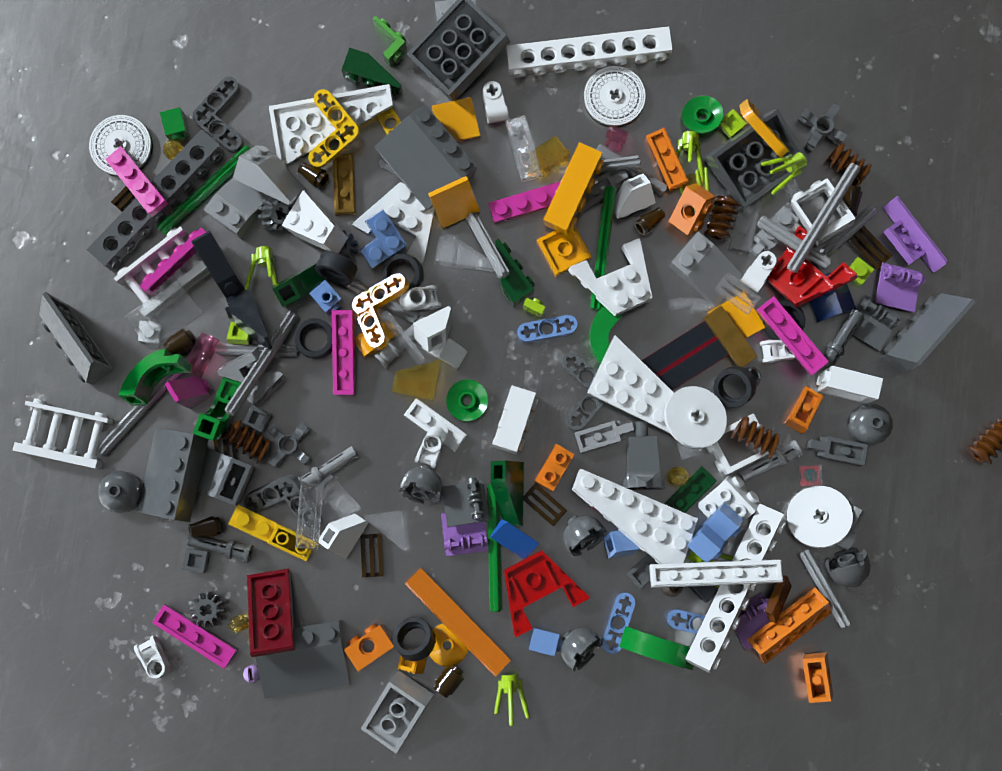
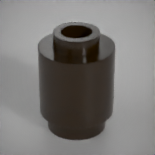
M183 328L166 339L167 342L163 345L173 355H182L196 346L194 341L197 339L190 330L186 331Z
M454 664L452 667L447 665L435 681L436 685L433 688L439 694L448 698L449 695H453L464 680L462 676L464 672Z

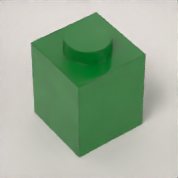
M180 107L160 112L165 136L170 142H181L185 138L190 137L186 117Z

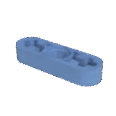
M564 315L527 322L519 326L517 335L524 343L567 336L576 331L577 320L571 315ZM565 320H569V323L574 324L570 330H567L566 327L559 328L560 332H556V321H559L558 326L565 324ZM546 323L553 326V332L548 335L544 334L541 330L542 325ZM535 325H538L540 336L536 337V332L531 333L529 338L521 335L524 332V328L532 331L535 330Z
M620 593L616 597L603 637L602 646L610 654L618 653L621 650L619 645L625 626L628 627L631 620L635 599L629 593ZM625 596L629 597L628 601L631 602V605L626 606L624 612H628L627 617L621 613H615L616 609L621 611L622 604L619 601L624 599ZM622 617L624 619L625 625L622 629H615L613 627L614 618ZM610 629L616 633H622L621 637L616 635L615 642L618 643V646L613 647L612 650L606 644L607 640L611 641L613 634H609Z
M674 609L668 613L667 623L674 629L697 634L698 631L692 627V622L696 618H701L704 621L705 616ZM679 613L680 618L687 619V615H690L688 629L684 628L686 623L678 622L677 625H674L675 622L671 620L672 616H676Z

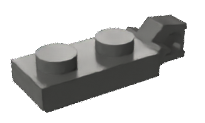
M829 436L820 437V441L808 440L807 449L818 451L817 456L860 466L866 465L868 444Z

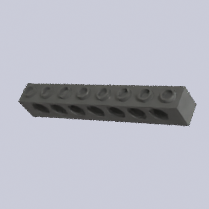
M201 129L151 182L168 202V205L152 217L135 198L89 246L87 251L110 271L118 267L122 262V258L136 248V243L151 232L153 225L162 221L165 213L178 204L179 198L193 188V183L207 173L210 165L220 160L224 152L221 146ZM204 153V157L201 160H196L198 154ZM185 168H190L188 174L182 175V171ZM176 183L174 189L168 190L169 184ZM147 212V217L144 220H139L140 215ZM133 227L132 233L130 235H125V231L128 228ZM118 242L117 249L111 251L112 244Z

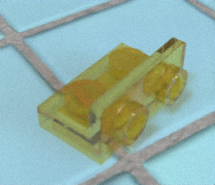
M555 135L522 156V161L535 179L539 176L543 178L551 172L550 169L567 163L570 151L568 148H564Z

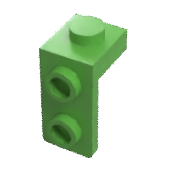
M375 16L373 18L374 26L393 42L383 53L384 61L391 66L394 62L397 63L402 59L404 52L407 50L406 39L400 32L397 31L395 33L390 29L391 26L385 19L382 18L380 20Z

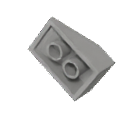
M256 145L239 156L233 179L287 205L298 199L303 190L306 192V188L278 156L270 152L267 147Z
M232 178L212 197L203 210L216 222L242 239L257 220V216L261 214L258 207H263L261 200L268 199V195Z
M699 231L668 267L715 307L718 306L743 276L724 254Z
M398 670L387 684L361 730L394 753H397L434 694Z

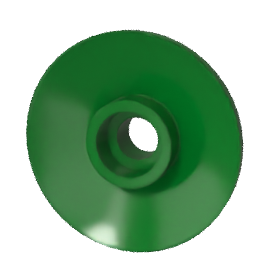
M697 96L685 104L682 111V120L690 131L697 132L698 134L710 133L720 126L723 120V108L719 101L713 97ZM701 116H705V117H706V119H704V120H701V119H699V118H700Z
M470 379L460 380L448 390L446 405L451 415L456 419L473 421L481 417L486 411L488 395L485 388L477 381ZM470 398L471 404L465 405L463 400Z

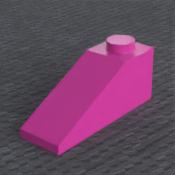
M198 376L165 383L174 401L189 409L212 397L210 384L206 379L202 380Z

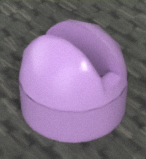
M250 665L245 668L243 677L247 682L254 683L260 679L256 665ZM249 669H252L253 680H250Z

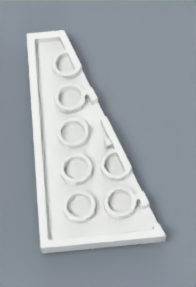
M390 84L333 94L335 99L358 126L394 107ZM328 96L320 97V103L323 102L328 108L332 106L327 101ZM314 98L269 106L276 153L285 165L310 153L312 149L336 130L316 106ZM335 110L332 113V119L339 121L342 118L341 110ZM350 127L346 128L347 132L353 129Z
M615 335L587 394L670 433L665 423L664 411L667 401L674 392ZM695 413L692 415L693 417H695V421H698L700 419L697 418V415Z
M583 469L578 471L572 491L591 507L596 508L607 521H611L617 526L618 530L642 551H646L651 555L656 563H684L689 548L687 545L693 536L698 518Z

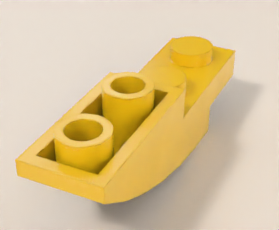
M237 505L228 523L304 561H307L316 543L308 537L241 505Z

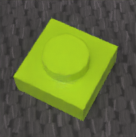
M732 109L723 117L719 127L730 139L742 130L747 123Z
M859 257L849 266L857 273L858 278L853 280V282L859 287L874 270Z
M532 297V299L526 298L523 309L542 318L545 306H543L542 301Z
M231 322L227 335L228 344L249 345L251 336L237 327L235 322Z

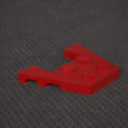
M798 226L795 236L803 241L808 232L801 226ZM786 246L787 249L782 257H779L768 275L767 281L795 307H799L857 279L858 276L844 262L831 274L825 276L806 259L798 272L794 273L787 266L796 251Z
M542 550L504 570L515 637L533 629L523 608L550 593L563 588L572 607L590 599Z

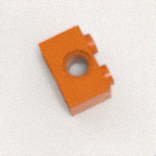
M697 183L686 186L668 222L687 235L700 231L705 224L704 219L706 215L713 209L714 204L712 203L716 196Z
M556 444L534 482L553 492L575 454Z
M374 623L364 630L366 635L360 639L358 636H355L347 642L348 647L344 651L357 671H360L394 647L392 638L382 624L377 626ZM365 640L373 641V651L368 652L364 649L363 644Z
M827 652L805 654L802 660L809 703L832 701L834 694Z

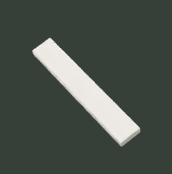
M781 560L650 564L649 566L651 588L783 582Z

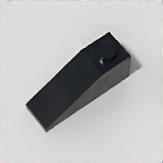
M210 231L191 241L225 298L245 290L239 275Z
M250 289L226 298L228 307H225L228 318H233L237 327L268 350L273 349Z

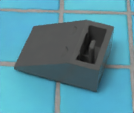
M207 448L197 491L237 506L254 466Z

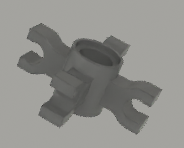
M833 103L827 114L819 118L805 108L798 121L811 127L812 137L804 148L812 152L818 141L826 137L838 146L843 143L847 134L835 129L833 118L841 108L840 106ZM818 125H824L827 131H822Z
M301 423L292 435H284L275 426L271 425L266 432L278 441L279 450L268 462L277 468L287 455H294L304 465H307L312 459L300 449L299 441L310 429ZM287 440H293L294 447L290 451H286L284 448Z

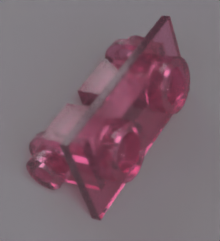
M203 332L200 333L187 358V361L193 365L191 374L202 377L215 352V345L220 342L219 340Z

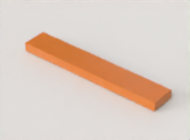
M422 568L405 583L495 677L511 661Z

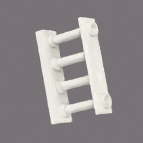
M181 227L169 231L165 239L129 267L119 270L114 278L119 284L124 285L127 283L143 303V307L139 311L149 320L210 273L202 259L199 260L194 254L189 259L193 264L192 269L187 273H183L179 268L174 273L176 282L171 286L163 283L158 288L160 290L159 295L154 299H150L133 278L142 270L146 274L153 273L155 270L151 267L150 263L158 257L162 260L168 259L170 257L166 252L175 244L178 246L185 243L182 238L188 234Z
M34 399L33 402L25 401V405L34 407L26 440H23L22 444L15 442L13 451L102 470L103 461L97 460L96 452L103 424L113 425L114 420L108 419V414L95 412V415H89L46 405L47 401ZM42 410L52 411L54 416L47 443L43 445V448L35 447L36 442L34 441ZM63 414L75 416L67 449H64V452L56 451L55 443ZM84 418L95 421L88 451L84 454V457L76 456L77 451L75 449Z

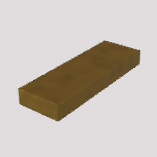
M343 153L333 159L335 216L356 215L354 154Z
M719 306L703 318L737 366L744 367L758 357L722 306Z

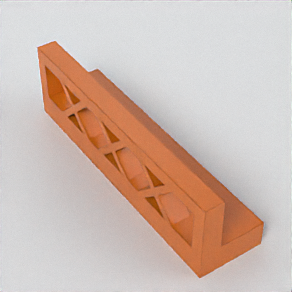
M813 588L780 614L777 623L769 622L747 639L748 643L758 653L761 661L766 664L832 613L830 604L816 588Z

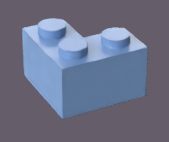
M380 210L365 220V223L376 239L359 249V251L371 268L407 245L384 210Z
M723 502L696 530L687 546L704 562H709L712 558L716 560L723 553V548L728 544L727 539L730 536L736 537L742 530L740 525L744 519Z

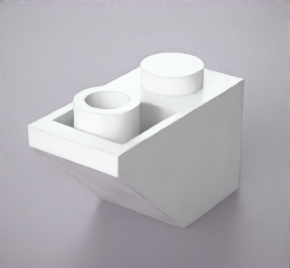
M644 174L623 182L615 196L613 213L617 219L627 217L633 212L646 209L656 203L651 182Z
M447 306L413 323L414 337L428 353L446 344L452 324L451 308Z
M355 513L333 521L327 525L317 542L346 559L369 522Z

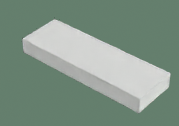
M417 398L404 414L405 417L427 433L432 427H441L446 433L444 445L456 452L467 437V434Z

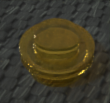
M168 140L163 146V153L168 159L173 160L183 149V146L176 140Z
M674 467L668 473L667 479L670 484L681 486L688 482L689 475L683 467Z
M238 615L231 618V623L228 624V628L233 633H238L249 627V618Z

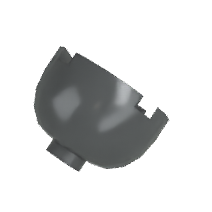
M864 404L857 407L851 413L848 429L851 436L858 443L874 446L884 442L890 436L893 429V420L890 413L884 407L878 404Z
M420 466L409 470L404 475L399 492L403 491L402 496L413 502L424 504V500H431L430 504H436L441 500L443 491L441 478L436 472L432 471L431 467Z
M126 471L109 473L102 479L98 488V497L102 505L108 510L117 513L133 510L139 503L142 494V483L134 474Z
M576 515L568 520V525L563 533V539L572 556L582 555L581 550L587 548V551H590L597 546L605 537L603 532L607 533V530L598 519L590 515H582L580 517Z
M854 547L848 550L844 549L834 553L836 558L831 561L828 558L825 562L831 579L841 586L858 587L870 574L871 564L865 549H863V552Z
M582 627L573 631L568 630L562 637L563 643L560 653L563 661L574 672L576 669H582L595 656L593 651L595 647L598 649L601 647L603 639L596 632L588 628Z

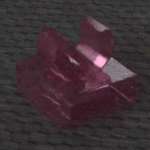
M610 125L605 136L608 138L606 147H609L611 141H616V150L619 151L622 143L625 144L629 132Z

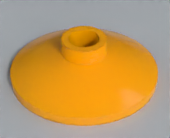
M444 624L436 626L433 629L436 635V643L429 655L430 658L438 665L445 667L447 665L459 664L466 657L468 649ZM449 641L452 645L451 648L445 649L443 646L444 642Z

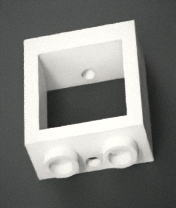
M828 178L823 181L818 180L814 182L809 190L805 192L800 191L792 197L790 207L807 232L810 230L812 223L800 206L823 192L829 198L835 188ZM841 200L836 208L841 218L824 228L816 241L817 246L854 224L855 217L843 200Z
M831 366L822 371V373H819L816 385L819 386L818 392L868 404L879 399L883 378Z
M754 413L747 416L749 417V423L754 420L757 422V427L760 426ZM741 420L727 426L724 434L735 429ZM718 442L706 447L710 454H714L716 458L715 465L720 473L723 472L724 475L769 454V452L760 455L761 448L759 447V453L730 467Z

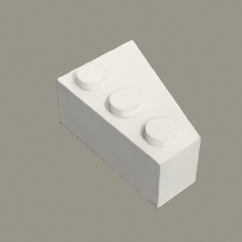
M304 190L282 224L294 236L329 252L339 253L348 239L338 225Z
M511 386L497 433L492 443L493 448L517 455L518 450H523L526 439H523L522 436L524 430L529 431L532 419L528 417L531 410L535 411L538 399L535 398V392Z

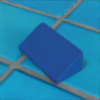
M503 519L500 520L490 536L523 559L539 544Z

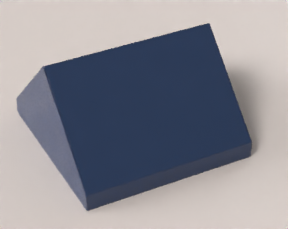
M848 284L809 301L816 323L850 313L852 309L856 310Z

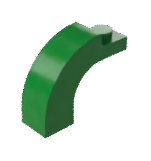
M604 306L596 314L589 333L590 350L598 366H600L608 350L609 333L622 318L621 314L614 316Z
M167 349L153 352L139 361L129 372L118 396L132 406L148 405L153 389L163 378L172 374L190 373L193 365L185 360L184 356L179 354L173 355Z
M226 377L222 378L211 407L205 414L200 413L193 434L212 441H217L223 436L234 417L225 412V407L242 382Z
M625 626L619 647L664 663L693 670L694 665L688 663L685 659L691 648L690 646Z

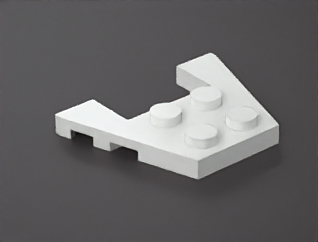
M400 182L354 221L352 225L354 228L370 235L371 230L365 223V220L380 210H384L394 226L416 237L407 254L417 258L423 266L435 209L431 207L429 210H426L407 186Z
M639 238L621 247L630 263L628 266L599 278L595 277L586 260L568 269L569 273L572 276L575 275L586 289L589 288L596 295V299L614 316L645 304L652 299Z

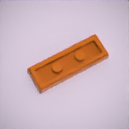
M665 127L646 135V139L669 191L689 184Z

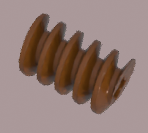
M842 143L831 152L824 163L831 159L830 167L838 165L836 171L838 173L842 170L846 171L851 163L858 165L860 171L854 181L858 180L857 186H859L869 174L872 164L868 163L863 166L865 159L862 158L857 161L858 153L850 156L852 149L849 148L844 151L845 144Z
M718 195L714 201L715 207L711 210L712 215L709 216L708 230L704 232V235L711 240L725 242L724 238H731V234L726 231L733 230L734 228L729 222H736V219L731 216L738 214L734 207H740L741 204L733 198Z
M746 416L735 427L731 439L738 435V443L746 439V447L753 443V451L760 447V455L769 452L768 459H771L779 445L780 434L775 433L772 436L771 429H767L764 432L765 426L761 424L757 427V422L754 420L749 423V417Z
M996 419V423L991 424L990 429H986L984 435L979 436V441H974L972 446L967 448L970 456L979 463L986 462L992 464L990 456L998 458L996 450L1002 453L1001 419Z
M238 420L231 425L222 441L229 437L228 445L236 442V450L244 447L242 454L245 455L250 451L249 459L257 456L256 464H258L267 452L270 440L266 439L262 442V434L255 437V429L248 433L249 425L247 424L241 428L242 420Z

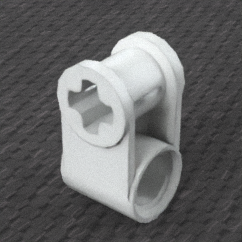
M495 81L487 82L483 87V101L488 124L508 120V110L500 84ZM492 90L493 93H495V96H491V93H489V91Z
M770 251L762 252L748 268L740 282L758 293L776 264L775 255ZM765 258L769 260L766 266L762 265Z
M430 285L410 289L400 296L401 307L406 311L440 308L442 304L437 296L438 286Z
M781 340L760 342V346L763 349V364L795 359L793 354L787 352L786 346Z
M441 427L430 428L419 448L415 459L416 463L422 462L435 470L446 439V433ZM431 437L437 438L438 442L433 441Z
M155 635L151 636L150 640L134 646L135 653L149 677L161 678L169 674L171 670L170 662L163 651L159 639ZM157 662L162 665L160 674L156 673L154 669Z

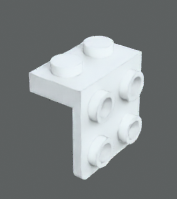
M731 472L720 485L698 503V508L709 518L725 502L744 519L742 521L744 522L756 512L761 502L758 496L744 485V481L738 475Z

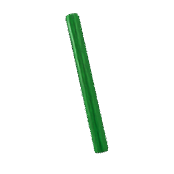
M245 145L157 225L159 231L166 235L235 172L239 156L251 148Z
M606 186L604 190L594 273L596 278L606 275L616 196V187ZM592 292L590 307L594 310H600L602 304Z
M489 484L487 485V507L490 519L488 521L490 611L500 612L503 610L501 544L490 537L500 522V510L492 486Z

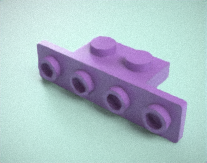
M898 196L883 207L895 223L885 230L884 234L908 265L921 257L931 271L936 272L948 263L946 257Z

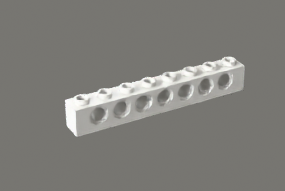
M669 26L506 46L509 76L516 78L524 77L526 74L543 75L551 71L562 73L568 69L581 71L593 66L595 68H604L610 64L622 66L627 64V62L639 64L653 59L664 61L670 58L672 53ZM645 44H652L654 48L648 49L645 47ZM631 46L634 48V51H627L625 47ZM610 48L614 53L608 54L604 50ZM592 51L594 55L586 56L584 52ZM571 53L574 57L568 59L564 57V54ZM549 55L552 56L554 59L552 61H546L544 57ZM525 58H531L533 62L528 64L525 63L523 60Z
M759 504L732 561L766 560L768 553H773L777 541H775L777 534H782L785 528L784 514ZM764 527L771 530L768 535H761L759 531ZM754 546L762 549L761 553L757 555L752 554L750 550ZM740 584L744 587L741 593H734L732 591L734 585H720L685 658L688 663L710 674L713 669H718L722 658L719 656L723 649L727 650L731 642L729 635L732 629H737L741 620L738 616L741 610H746L750 601L747 597L750 591H755L758 584ZM725 604L734 605V610L730 613H726L722 609ZM717 623L725 625L724 631L720 633L715 632L713 627ZM712 642L716 645V648L713 652L704 651L705 644Z

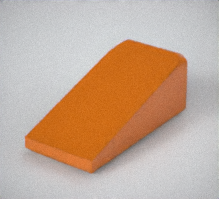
M805 386L791 410L785 425L800 434H804L808 430L824 396Z

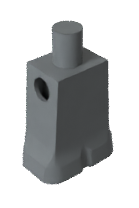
M635 422L636 437H629L627 440L626 476L622 481V486L630 490H663L666 488L660 471L657 436H648L647 422Z

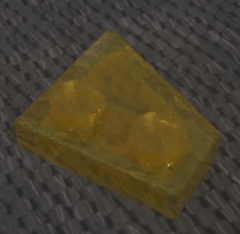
M434 360V362L396 371L392 393L434 400L441 360Z

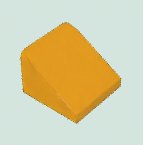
M400 655L397 669L414 674H423L427 657L419 661H409Z

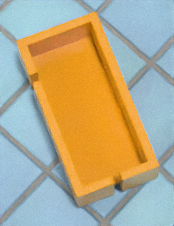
M578 143L543 219L545 226L565 235H568L569 231H574L578 222L576 215L578 212L582 213L586 205L585 196L587 193L591 194L595 185L594 176L595 174L599 175L604 166L602 152L583 143Z

